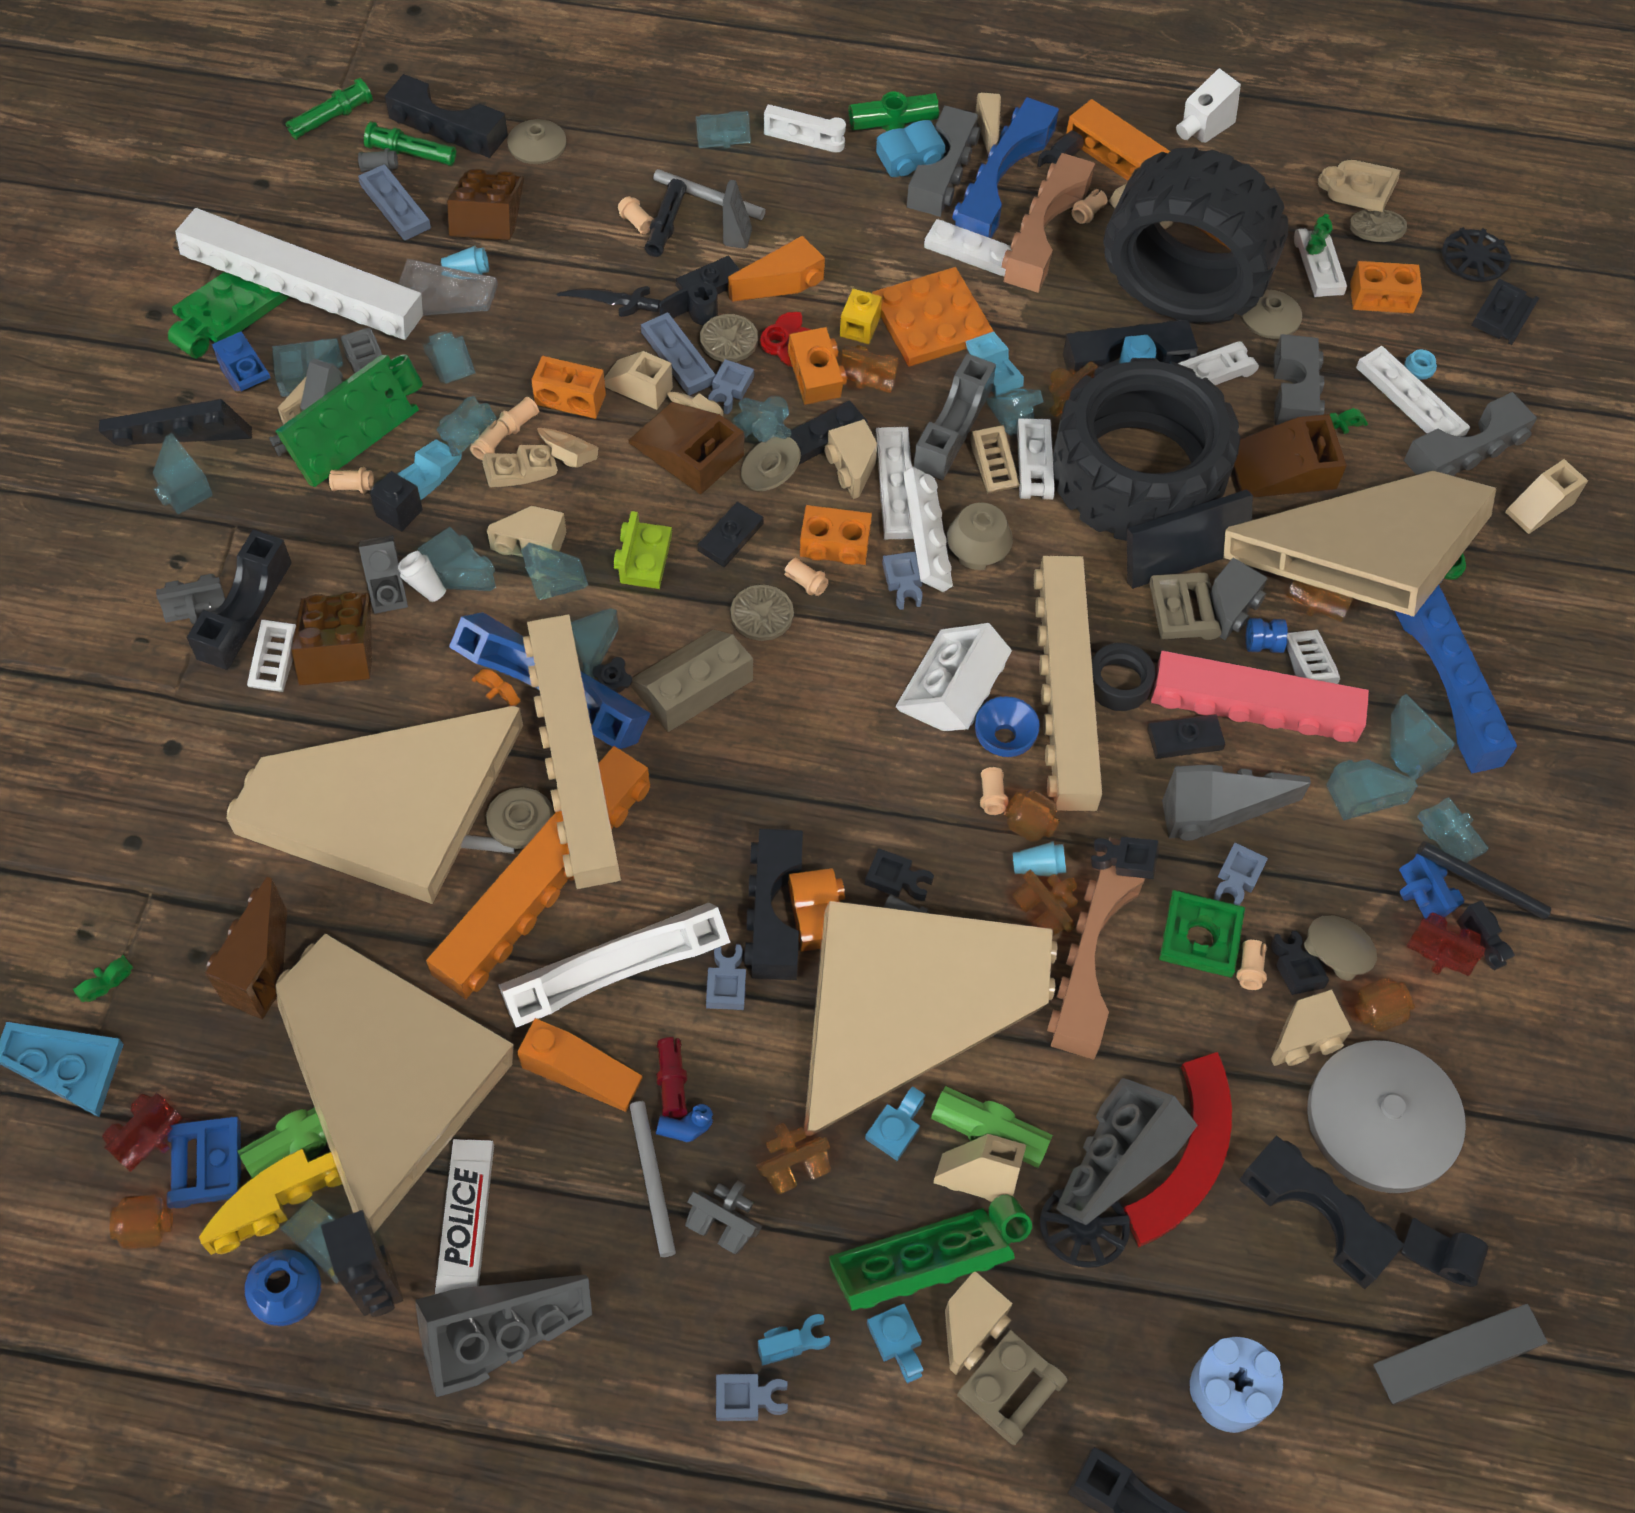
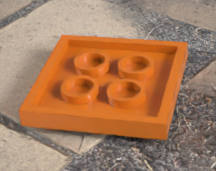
M956 267L872 292V294L882 296L881 318L908 367L967 349L966 341L994 332Z

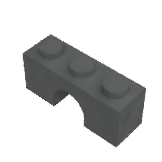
M1280 335L1274 352V379L1287 380L1293 384L1281 383L1274 402V426L1297 417L1324 414L1325 401L1320 400L1324 387V376L1319 375V370H1321L1323 364V351H1319L1318 338Z

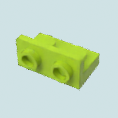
M631 511L629 522H623L620 540L623 542L622 550L617 549L614 557V569L619 570L620 583L660 589L672 538V527L640 523L638 512Z

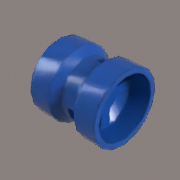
M1250 618L1246 627L1247 651L1260 652L1262 649H1269L1272 653H1283L1287 644L1288 630L1286 620L1273 619L1268 623L1264 622L1261 618Z

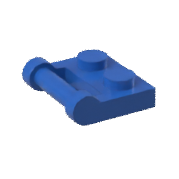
M238 1117L175 1124L167 1128V1140L171 1142V1191L167 1192V1207L185 1208L191 1204L228 1200L241 1188V1158L238 1150L241 1149V1121ZM192 1139H197V1187L187 1188L188 1142Z

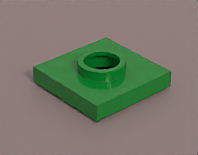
M1173 890L1170 896L1159 960L1232 978L1235 973L1245 907ZM1193 927L1207 929L1213 937L1212 946L1200 945L1196 942L1192 944L1187 938L1188 931Z

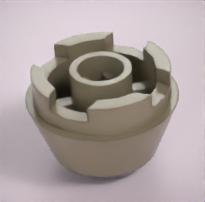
M974 503L965 507L950 524L947 531V542L951 551L959 558L961 565L974 570H985L986 565L994 564L998 561L1001 563L1011 550L1013 535L1004 513L999 508L989 503Z

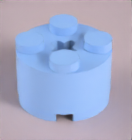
M1244 1337L1220 1339L1196 1363L1190 1377V1394L1193 1402L1195 1401L1202 1413L1201 1416L1213 1427L1232 1433L1245 1431L1262 1422L1277 1407L1283 1391L1280 1362L1276 1355L1258 1342ZM1231 1378L1238 1380V1385L1243 1388L1240 1392L1235 1390V1383L1230 1380Z

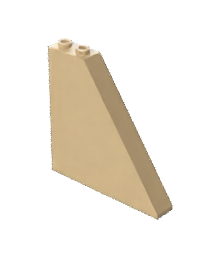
M1429 471L1230 526L1225 532L1224 558L1231 560L1234 557L1245 565L1414 617L1491 517L1496 488L1440 472Z
M510 706L261 757L255 769L252 768L247 773L244 788L238 798H234L229 804L226 818L235 835L433 904L461 849L464 837L469 834L523 727L520 708Z
M830 901L824 913L803 1135H814L1041 1010L1049 1003V1000L1053 999L1055 992V979L1050 977L1051 963L1054 964L1057 956V942L1052 941L1053 929Z
M324 934L316 944H310L305 949L301 959L291 970H285L278 978L276 983L278 1008L352 1211L355 1213L363 1210L370 1221L373 1233H375L512 1066L513 1044L336 939Z

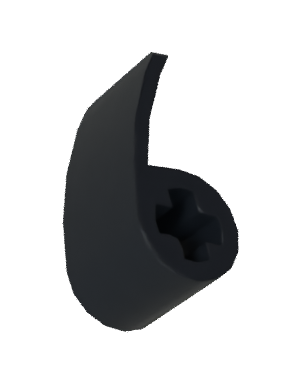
M699 283L681 289L659 303V316L668 312L674 319L681 314L689 312L693 322L704 325L711 318L718 316L717 290L714 286L707 283Z
M1413 1218L1401 1253L1409 1260L1438 1276L1462 1286L1474 1287L1478 1284L1489 1246L1480 1238L1467 1233H1455L1449 1238L1418 1219Z

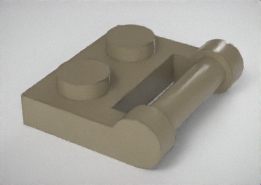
M1187 573L1151 576L1149 584L1161 639L1202 637L1205 640H1212L1221 635L1220 623L1215 621L1209 594L1211 583L1208 574ZM1188 589H1191L1196 594L1201 621L1194 620Z
M1010 1330L959 1390L957 1396L1012 1445H1016L1023 1437L1022 1430L1051 1394L1055 1390L1060 1391L1068 1380L1058 1368L1049 1364ZM1034 1371L1042 1378L1041 1381L1009 1419L1005 1418L999 1411L1030 1373Z

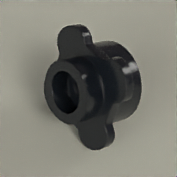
M615 657L612 659V662L606 665L599 664L593 669L594 677L617 693L622 692L632 684V677L625 670L626 662L621 657ZM611 674L616 675L614 679H610Z

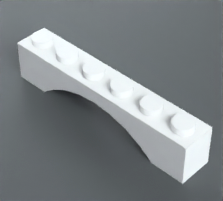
M706 903L499 984V988L515 1027H519L534 1021L535 1018L539 1019L552 1014L565 1005L611 983L664 964L695 957L728 944L730 940L718 907L711 903Z

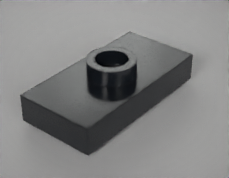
M728 255L676 278V287L681 290L699 283H707L714 286L717 294L729 290L728 276L740 269Z
M737 501L697 544L698 552L725 567L764 524V517Z
M1217 714L1149 723L1147 728L1155 759L1221 751L1226 745Z

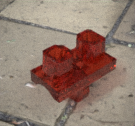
M1434 912L1430 913L1426 919L1422 918L1409 939L1407 947L1422 954L1423 957L1434 961L1431 972L1439 975L1442 969L1446 967L1452 971H1458L1466 976H1470L1486 949L1480 945L1481 935L1470 929H1462L1457 935L1446 929L1448 924L1446 918Z
M157 1092L153 1097L141 1094L131 1104L130 1111L134 1114L133 1118L124 1127L119 1123L112 1124L102 1134V1138L107 1144L104 1148L130 1172L154 1148L165 1155L170 1147L163 1139L173 1129L171 1125L177 1124L182 1119L180 1114Z

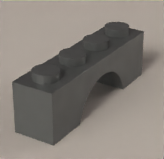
M944 105L935 129L945 144V158L933 164L917 166L908 186L907 208L941 217L945 205H951L955 191L953 187L954 185L959 186L963 175L962 166L968 165L972 153L971 145L976 146L980 136L981 128L977 127L978 114Z
M968 353L966 354L954 376L950 393L941 414L935 423L929 421L916 444L915 468L944 480L992 391L996 370L995 363Z
M1511 392L1487 404L1478 422L1480 434L1471 437H1459L1448 434L1438 428L1413 440L1404 461L1416 475L1436 471L1454 476L1464 469H1473L1488 457H1497L1506 448L1514 444L1518 446L1524 443L1531 436L1532 432L1530 430L1537 417Z

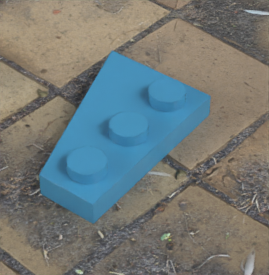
M6 1022L0 1038V1065L100 1117L124 1044L118 1038Z

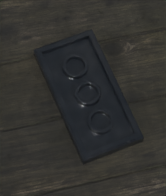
M1246 489L1127 528V583L1134 589L1149 584L1153 575L1179 574L1224 559L1226 529L1230 526L1252 521L1253 495Z

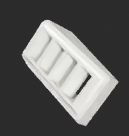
M261 620L247 683L248 687L278 692L284 691L293 662L292 644L296 624ZM272 637L283 638L285 642L284 644L271 642ZM268 649L282 651V656L267 654ZM264 661L280 663L279 668L263 666ZM261 673L277 675L276 681L259 679Z
M1310 630L1287 633L1286 646L1295 675L1338 684L1340 680L1338 670L1319 631ZM1311 641L1312 644L1298 645L1297 642ZM1314 650L1315 652L1313 654H1302L1303 651ZM1314 660H1317V661H1318V663H1314V664H1307V662H1306V661H1314ZM1321 670V673L1312 674L1311 671Z

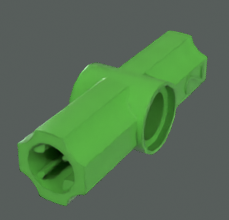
M947 1086L942 1091L931 1118L967 1135L970 1141L986 1134H991L1025 1144L1026 1149L1022 1161L1036 1168L1040 1167L1053 1136L1016 1119L1015 1114L1002 1104L993 1101L982 1103Z
M315 1107L309 1111L300 1109L283 1117L277 1123L274 1131L238 1150V1153L253 1179L263 1170L300 1149H303L309 1160L325 1148L327 1140Z

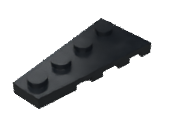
M222 399L99 420V432L117 446L252 439V427Z

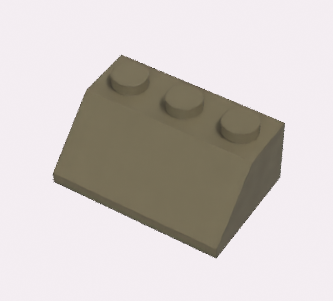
M713 629L633 677L630 686L666 731L669 732L753 681V658L733 634Z

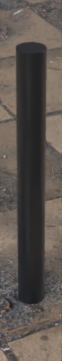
M1425 841L1418 847L1417 854L1541 919L1544 920L1550 915V906Z

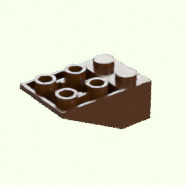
M471 169L464 172L447 200L449 236L510 240L516 228L524 176H517L512 171L486 174L485 170Z
M671 402L629 439V443L700 495L744 456L743 430L720 414Z
M1330 414L1297 417L1240 439L1239 451L1233 468L1240 491L1247 489L1253 497L1335 490L1347 465Z
M349 591L342 595L325 596L315 594L307 598H301L292 644V654L299 686L370 679L372 637L371 598L369 593Z
M266 877L261 886L256 887L252 891L246 910L240 919H235L231 924L226 941L219 951L217 950L211 955L207 963V971L205 972L223 1003L263 1020L277 997L276 983L284 970L287 909L270 877Z

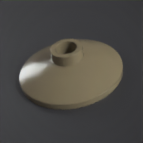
M542 119L528 120L518 124L511 130L507 139L508 149L519 161L528 164H544L557 159L566 148V135L560 126L551 121Z
M1266 290L1264 296L1259 299L1258 304L1242 315L1241 318L1246 327L1253 333L1265 338L1279 339L1281 334L1292 335L1298 330L1302 321V311L1298 303L1289 295L1276 290Z
M775 436L762 441L746 456L741 468L742 480L750 489L755 491H766L778 487L788 480L797 469L801 457L799 446L792 438L786 436Z

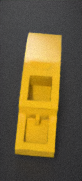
M300 1149L260 1172L242 1186L213 1216L199 1236L203 1247L211 1255L231 1252L240 1246L241 1241L254 1235L265 1236L276 1231L280 1223L288 1220L283 1205L288 1203L291 1205L299 1204L312 1196V1192L325 1186L336 1187L341 1185L342 1181L332 1153L330 1152L310 1161L303 1149Z

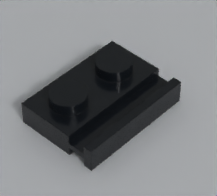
M1498 279L1471 326L1498 339L1502 336L1509 340L1508 344L1512 345L1537 304L1539 297L1535 296L1533 299L1526 295V291Z

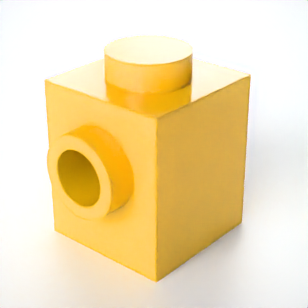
M852 289L841 314L840 337L870 344L881 317L882 296Z

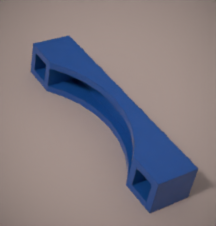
M1028 97L1021 108H1015L1010 126H1004L999 144L992 146L988 162L981 164L975 183L968 185L963 203H957L952 219L956 221L955 226L988 238L993 237L999 227L1002 208L997 189L1000 179L1017 161L1045 149L1055 132L1059 108Z
M1438 584L1414 617L1401 612H1395L1404 631L1412 635L1423 646L1439 672L1451 705L1457 744L1471 774L1503 767L1516 749L1517 744Z
M484 612L461 616L449 646L451 649L476 664L505 673L531 685L528 667L534 666L535 663L534 657H526L523 642L524 636ZM580 671L592 734L618 749L637 744L651 713Z

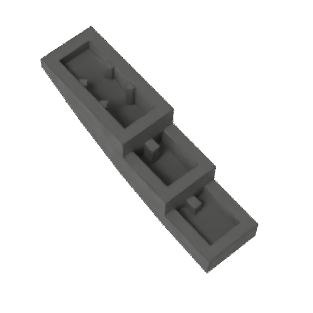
M1525 1304L1408 1349L1373 1365L1391 1403L1395 1405L1470 1374L1474 1375L1548 1344L1529 1305Z

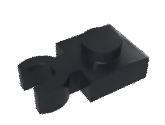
M1121 837L1120 845H1113L1107 839H1095V851L1105 852L1106 854L1103 856H1091L1093 868L1104 870L1111 866H1116V875L1154 879L1159 852L1158 840Z
M878 848L865 878V885L899 897L902 889H905L912 898L918 901H925L928 891L919 888L916 884L925 882L932 885L934 874L927 870L911 871L912 860Z
M1482 900L1469 905L1456 922L1476 952L1484 951L1486 962L1492 970L1506 966V960L1513 958L1515 954L1512 948L1498 936L1502 929L1498 925L1497 918L1487 909Z
M1292 931L1288 938L1289 944H1286L1279 934H1275L1271 942V948L1279 956L1276 966L1290 993L1294 995L1325 989L1329 978L1318 958L1307 951L1303 952L1301 948L1303 943L1301 935L1297 931Z

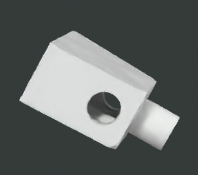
M1219 68L1185 102L1184 120L1176 126L1178 135L1184 140H1188L1193 135L1200 142L1206 143L1236 122L1241 84Z

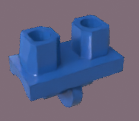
M1416 854L1412 861L1399 869L1407 884L1400 890L1402 899L1404 901L1415 899L1428 925L1439 923L1448 914L1464 904L1465 900L1459 889L1448 888L1443 879L1447 876L1446 868Z

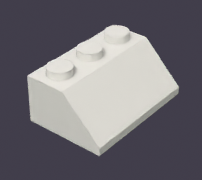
M990 623L941 629L895 707L900 712L942 731L968 729L975 721L976 714L982 703L989 696L990 689L998 675L1003 671L1012 650Z

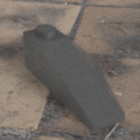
M1218 765L1175 766L1162 800L1168 837L1181 838L1185 841L1195 840L1300 801L1311 784L1310 777L1275 772L1266 774L1263 777H1257L1252 775V770L1242 768L1237 771V774L1224 773L1222 766Z
M1122 1078L1101 1105L1096 1116L1100 1123L1094 1137H1087L1083 1146L1087 1152L1080 1166L1073 1169L1056 1209L1061 1214L1087 1225L1173 1158L1198 1126L1175 1096Z
M587 1275L458 1288L415 1300L420 1339L436 1397L481 1384L490 1378L488 1373L509 1360L512 1364L524 1357L522 1352L542 1340L550 1341L592 1315Z

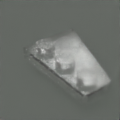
M407 259L398 283L401 286L421 293L423 315L489 311L498 287L497 279L494 277Z

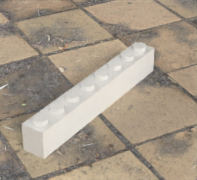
M195 208L175 231L180 255L212 266L217 270L241 277L246 281L262 285L275 292L296 298L301 302L325 309L330 313L346 317L359 324L367 325L388 335L406 340L423 316L422 295L420 292Z

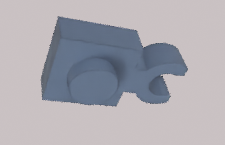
M725 359L712 381L713 391L709 394L708 400H713L716 403L724 402V413L729 414L733 408V397L742 400L754 378V369Z
M916 551L883 556L882 565L889 591L898 590L896 597L897 607L900 610L904 609V598L906 597L913 598L916 606L921 607L923 595L919 587L922 586V582L920 580Z
M1234 842L1218 875L1219 878L1225 881L1218 885L1214 893V900L1219 901L1223 893H1230L1235 899L1233 904L1240 906L1244 899V890L1252 892L1268 858Z
M736 944L735 955L731 958L722 956L721 946L715 948L714 960L719 968H708L706 1008L744 1010L746 969H736L742 962V947Z
M758 1374L716 1375V1421H758V1408H766L768 1412L774 1415L787 1413L788 1404H776L771 1399L773 1392L787 1390V1381L775 1379L766 1386L758 1387Z

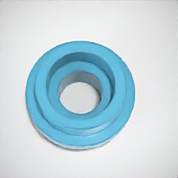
M1422 349L1410 354L1404 363V366L1418 379L1432 377L1437 368L1435 356L1431 352Z

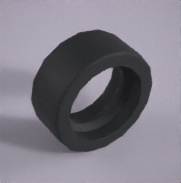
M1113 643L1102 647L1095 653L1092 659L1095 700L1100 705L1114 711H1128L1138 708L1147 700L1155 680V665L1150 656L1141 648L1129 643ZM1111 664H1123L1131 667L1139 674L1141 683L1139 687L1131 690H1119L1111 687L1103 680L1101 671L1103 667Z

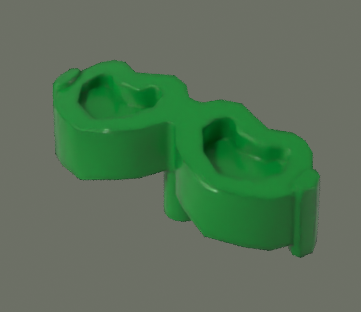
M1324 214L1317 219L1305 248L1308 254H1320L1324 251L1326 247L1325 239L1329 237L1333 230L1328 214Z
M1355 408L1346 410L1340 415L1330 413L1334 429L1336 430L1340 427L1344 434L1349 433V426L1359 427L1368 425L1363 413Z
M122 955L111 962L105 972L100 967L95 968L93 972L97 977L85 980L76 988H73V991L81 1002L94 1001L97 997L108 993L109 989L117 987L130 975L133 966L125 955Z

